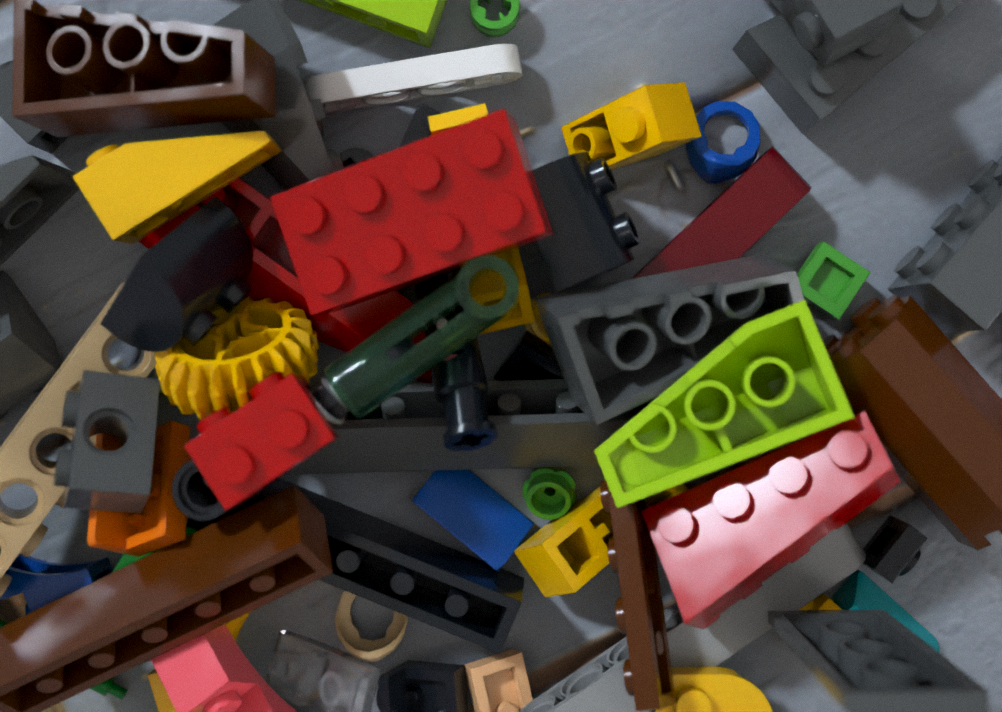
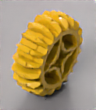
M248 296L230 313H227L220 306L211 311L219 320L197 345L193 346L183 337L172 348L154 353L157 363L155 364L156 373L163 394L167 395L170 405L178 406L182 415L196 413L201 421L227 406L231 408L232 412L238 410L253 400L249 393L252 387L280 371L285 377L292 373L304 376L310 385L309 378L318 373L317 362L319 358L317 350L319 349L316 331L312 330L311 321L307 320L303 309L293 308L288 301L274 304L270 297L261 301H254L252 297Z

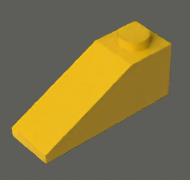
M265 131L125 143L120 147L118 144H112L90 155L86 160L88 167L72 177L112 240L133 245L282 150L277 142Z
M682 483L648 496L649 507L683 493L688 489ZM600 486L576 502L564 516L548 522L513 551L544 597L576 593L610 563L608 558V541L610 538H614L611 514L608 515L602 505Z

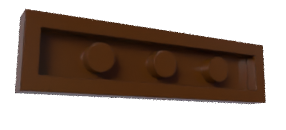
M602 480L600 485L601 501L605 512L608 515L611 514L614 538H610L608 541V558L613 572L619 575L621 597L617 599L615 606L616 620L620 632L626 634L629 658L625 660L623 667L625 687L628 694L634 696L636 711L662 709L675 704L676 696L655 545L641 512L649 508V500L646 497L617 508L606 480Z

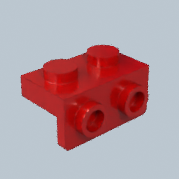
M281 371L270 375L250 389L249 393L253 400L234 412L227 406L207 416L196 425L200 435L184 445L225 511L234 508L338 439V436L307 389L310 388V385L304 376L292 373L285 377Z

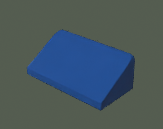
M471 470L434 471L412 498L413 503L497 572L506 564L513 551L519 546L534 525L532 520Z

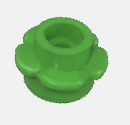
M539 467L530 473V479L523 483L522 493L529 510L542 519L553 520L564 516L577 499V493L574 491L576 482L565 470ZM552 487L555 491H547L545 488Z

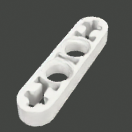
M494 44L323 73L306 78L303 84L309 100L312 101L320 98L325 114L502 85L516 81L523 74L517 45Z

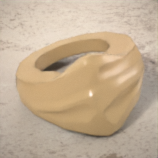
M344 591L341 595L335 617L339 640L346 651L361 660L376 662L393 652L402 640L409 617L394 611L393 622L387 628L385 637L375 640L362 638L360 629L353 623L352 606L357 595Z

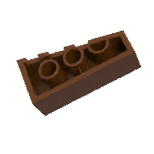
M14 0L12 117L55 137L276 117L275 57L245 31L174 20L162 23L144 20L136 14L116 12L115 15L89 12L85 8L60 3L59 7L43 5L35 0Z

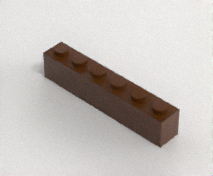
M293 484L185 537L183 541L164 547L0 627V712H41L333 573L324 515Z

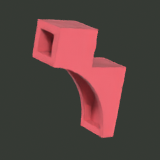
M226 625L215 628L150 659L177 712H298L282 699L260 676L241 651Z

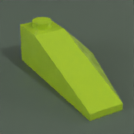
M806 300L745 323L597 447L594 452L616 507L619 508L852 419L854 415Z

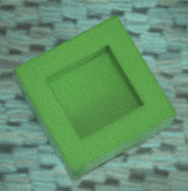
M822 241L816 244L797 275L806 303L830 319L839 320L871 272Z

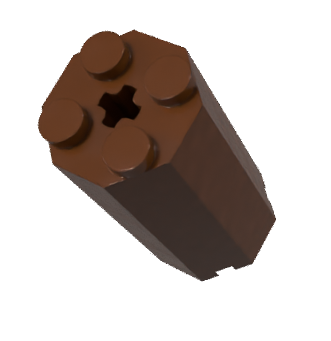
M894 295L882 303L875 297L863 304L851 315L850 320L854 325L839 338L831 335L823 340L851 410L855 415L866 412L879 440L889 448L886 453L895 471L958 542L976 550L990 546L992 544L985 538V535L997 530L1002 534V399L911 296L899 297Z

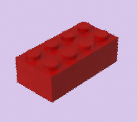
M504 108L270 197L311 315L337 312L554 234L516 120Z

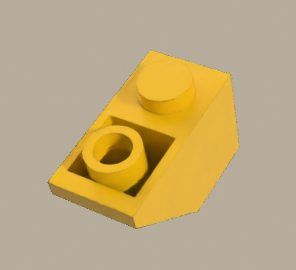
M685 82L644 85L561 127L569 155L588 152L592 162L604 158L611 170L658 156L702 137Z

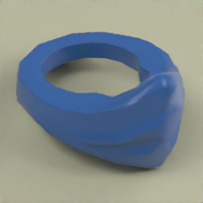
M716 101L705 106L696 116L702 137L686 143V150L690 165L699 177L706 183L717 184L738 177L752 165L761 144L759 122L752 111L737 102ZM730 115L739 119L745 125L747 140L743 146L735 150L733 155L719 154L708 148V139L704 134V129L707 121L714 116Z

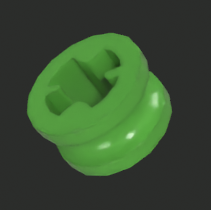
M470 0V17L473 25L480 33L489 37H500L508 34L516 26L519 19L520 0H503V8L510 11L506 16L500 12L498 21L487 19L486 9L480 6L484 0Z

